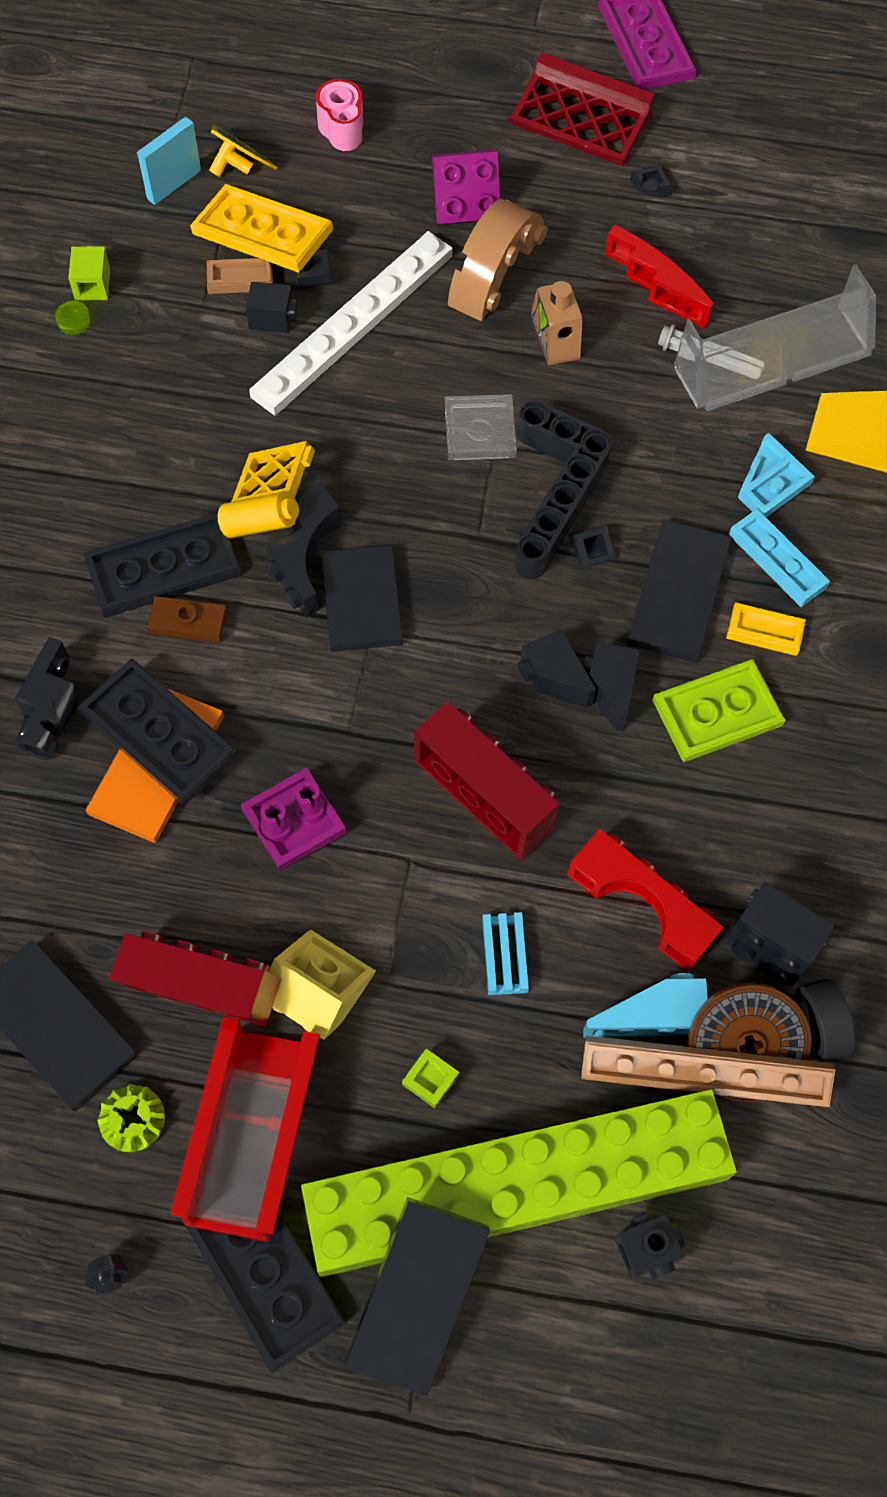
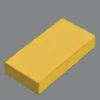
M735 602L726 639L797 656L801 646L806 619Z

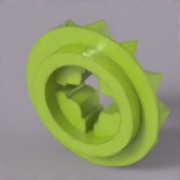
M129 1084L121 1089L113 1090L106 1101L101 1103V1111L97 1121L102 1137L110 1146L123 1152H136L149 1147L160 1136L165 1123V1110L160 1098L148 1087ZM138 1104L137 1114L146 1125L131 1123L124 1130L125 1121L117 1111L123 1112L125 1110L130 1112Z

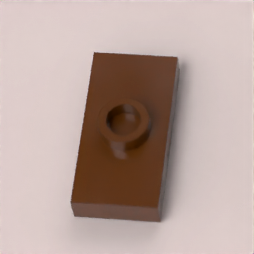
M154 596L147 629L149 634L220 643L227 614L226 605Z

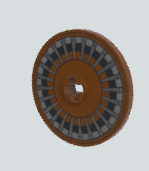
M741 983L717 992L700 1007L692 1020L687 1044L688 1047L809 1060L811 1032L804 1013L786 993L766 984ZM748 1035H752L755 1039L753 1043L754 1049L747 1051L743 1046L746 1042L745 1037ZM718 1095L727 1100L741 1103H754L765 1101L759 1099Z

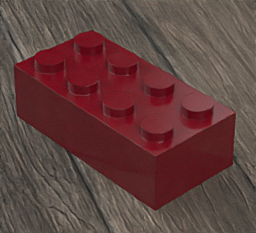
M447 701L414 731L415 762L521 862L554 831L560 804L557 802L558 799L555 793L547 785H539L529 776L528 769L521 761L516 758L511 760L502 751L501 745L491 734H483L476 728L473 719L462 708L456 709Z

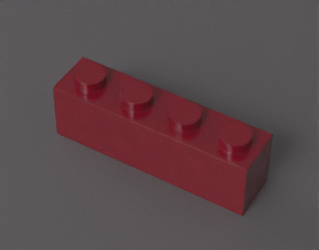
M142 931L141 937L125 933L109 980L130 989L266 1027L281 979L268 973L269 965L246 958L244 965L233 962V955L211 949L209 955L198 953L200 947L181 940H176L174 946L164 944L165 937L148 931Z

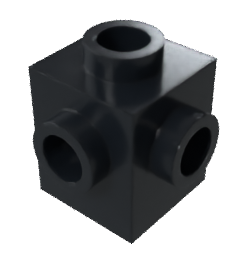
M648 1212L629 1221L631 1228L618 1233L614 1238L630 1279L649 1272L652 1280L676 1271L674 1262L684 1257L681 1250L685 1247L682 1232L676 1222L670 1224L667 1214L655 1218L653 1212ZM648 1240L655 1243L657 1251L649 1247Z

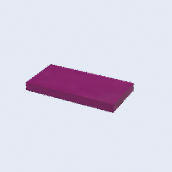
M599 0L598 8L637 88L646 90L695 79L696 68L662 0Z

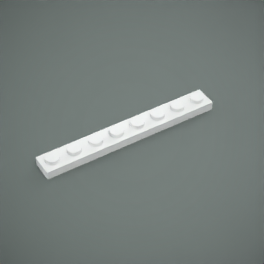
M429 231L426 232L249 389L250 397L276 416L452 257V247Z

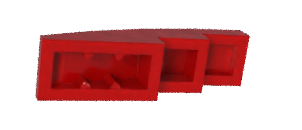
M615 224L608 233L605 255L628 266L626 278L650 289L649 301L705 329L709 323L714 304L712 300L671 259L641 238Z

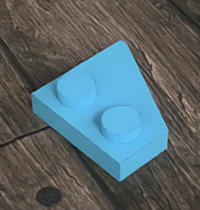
M767 433L742 485L738 498L752 512L758 509L765 517H768L810 486L815 476L772 435Z

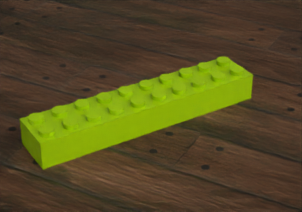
M711 1089L302 1184L301 1188L317 1272L320 1278L382 1263L407 1197L486 1224L490 1228L489 1238L728 1181L737 1171Z

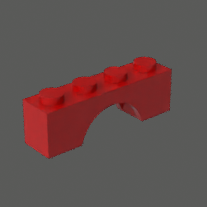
M599 829L571 860L567 875L596 899L609 893L627 892L647 901L657 913L661 925L658 949L689 973L717 940L724 927L719 924V919L712 911L705 907L699 908L688 899L687 893L679 885L673 882L668 883L657 875V870L649 861L643 858L637 859L627 851L626 845L620 838L613 834L607 835Z

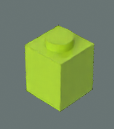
M71 247L69 282L75 300H108L110 265L105 247Z

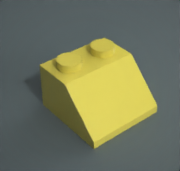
M310 929L273 960L268 973L281 979L272 1008L302 1025L306 1031L320 1034V1038L325 1040L343 1022L374 976L376 970Z

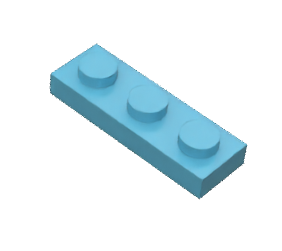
M758 509L731 527L729 536L800 607H803L827 589L830 581Z

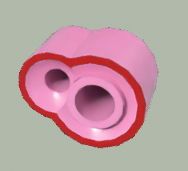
M332 79L323 83L316 92L318 129L323 136L330 140V143L336 149L342 151L356 149L363 140L362 91L358 85L345 79Z

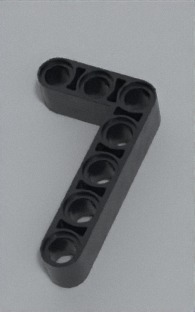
M529 401L519 411L517 429L519 440L533 449L566 463L517 545L516 570L524 578L536 579L547 570L605 472L609 462L612 438L606 431L539 401ZM543 528H550V529H553V531H547V530H544ZM533 554V555H536V556H538V557H537V558H530V557H528V556H526V555Z

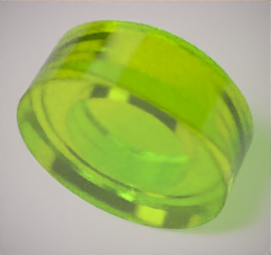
M67 301L61 304L55 312L58 327L66 334H80L90 325L91 320L88 309L79 301Z

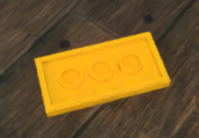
M227 184L222 187L190 225L192 234L298 273L334 230L331 220Z

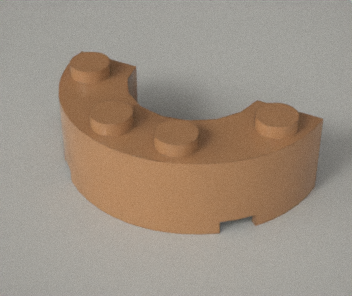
M499 199L495 201L479 219L464 246L462 253L466 254L467 258L462 271L455 269L449 291L448 306L481 322L489 311L493 312L501 298L499 289L508 266L511 267L514 264L519 251L529 255L536 244L541 245L544 241L548 227L544 225L542 216L509 200Z

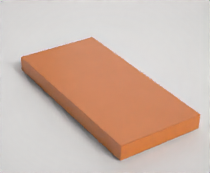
M168 689L211 728L217 731L224 718L222 710ZM119 750L86 808V812L91 817L156 844L178 801L124 752Z

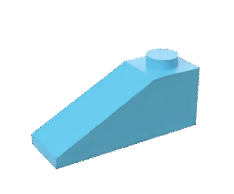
M689 973L671 975L670 979H665L588 1019L583 1029L584 1038L586 1035L595 1037L688 1036L694 1016L708 1000L706 979H694V975Z

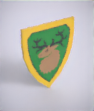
M213 124L211 133L224 140L209 171L220 177L227 163L245 174H248L253 163L234 152L235 148L275 170L278 168L258 152Z

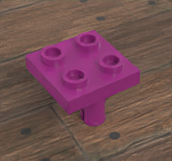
M496 149L432 155L437 224L477 221L495 201L500 199L498 151Z
M308 768L301 770L241 804L243 813L279 871L346 834L344 824Z

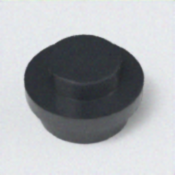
M108 1255L94 1259L88 1264V1273L85 1275L86 1286L96 1289L97 1293L114 1292L121 1288L122 1283L129 1278L128 1266L124 1265L122 1257L117 1255Z

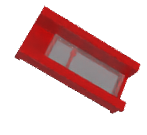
M223 1016L170 1214L172 1216L180 1217L184 1224L189 1227L269 1242L270 1235L274 1234L320 1034L303 1031L301 1042L248 1033L243 1032L239 1019Z

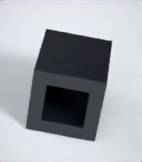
M251 281L246 304L249 330L288 333L290 321L296 320L298 308L297 300L292 299L291 285Z

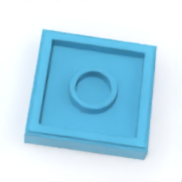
M187 117L181 119L137 152L147 199L154 205L201 171L194 124Z

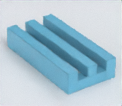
M522 912L506 916V913L492 917L491 914L483 915L488 995L528 993ZM507 925H514L519 984H512ZM492 926H499L504 985H496Z

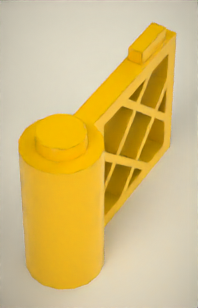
M307 441L249 453L232 501L222 504L219 508L218 523L222 533L227 538H236L293 526L299 515V507L295 496L305 467L310 466L313 459L314 448ZM295 457V459H293V460H292L289 464H287L285 467L282 466V465H283L284 463H286L290 458ZM267 463L259 471L256 472L259 464ZM277 469L280 470L277 474H275L272 478H270L266 483L263 482L266 478H268V477H269L272 473H274ZM287 480L285 488L275 490L279 485H281L284 481ZM258 485L261 486L250 496H247V494L251 492L255 487H257Z

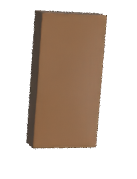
M260 258L207 260L208 294L249 292L251 281L273 283V264Z

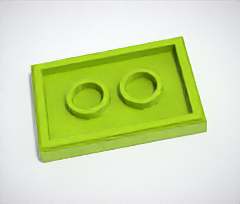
M753 659L654 694L652 699L683 763L779 728L786 721Z

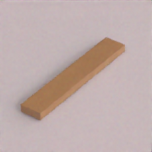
M587 1035L585 1037L581 1079L690 1092H703L712 1089L713 1094L820 1107H830L835 1076L833 1063Z

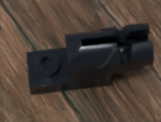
M48 637L15 697L16 703L25 716L14 742H17V747L29 755L49 761L58 745L54 741V736H62L65 733V728L79 701L74 685L62 679L67 673L70 664L68 653L63 642L52 637Z

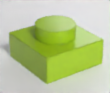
M425 1049L403 1079L402 1085L436 1109L458 1078L459 1071L428 1049Z

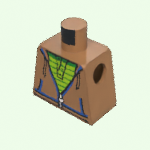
M558 281L553 285L539 287L536 290L531 317L547 364L553 365L580 359L582 315L570 283ZM559 331L564 332L563 338L558 336Z

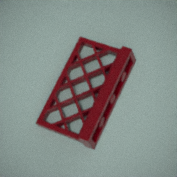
M541 52L536 61V70L510 117V124L623 166L644 124H648L653 114L655 94ZM538 83L552 88L553 92L538 97L535 89ZM572 95L580 98L581 102L566 107L562 97ZM557 99L560 110L545 114L542 104ZM599 105L607 108L609 113L594 118L590 108ZM537 107L540 114L539 117L533 119L521 116L524 110ZM585 110L589 120L574 125L570 115ZM629 116L637 119V122L634 125L623 128L618 118ZM564 117L568 125L566 128L557 130L551 128L549 122ZM613 120L617 131L602 135L598 125ZM593 128L596 138L586 141L579 138L577 132ZM621 138L624 145L621 153L608 149L607 142Z

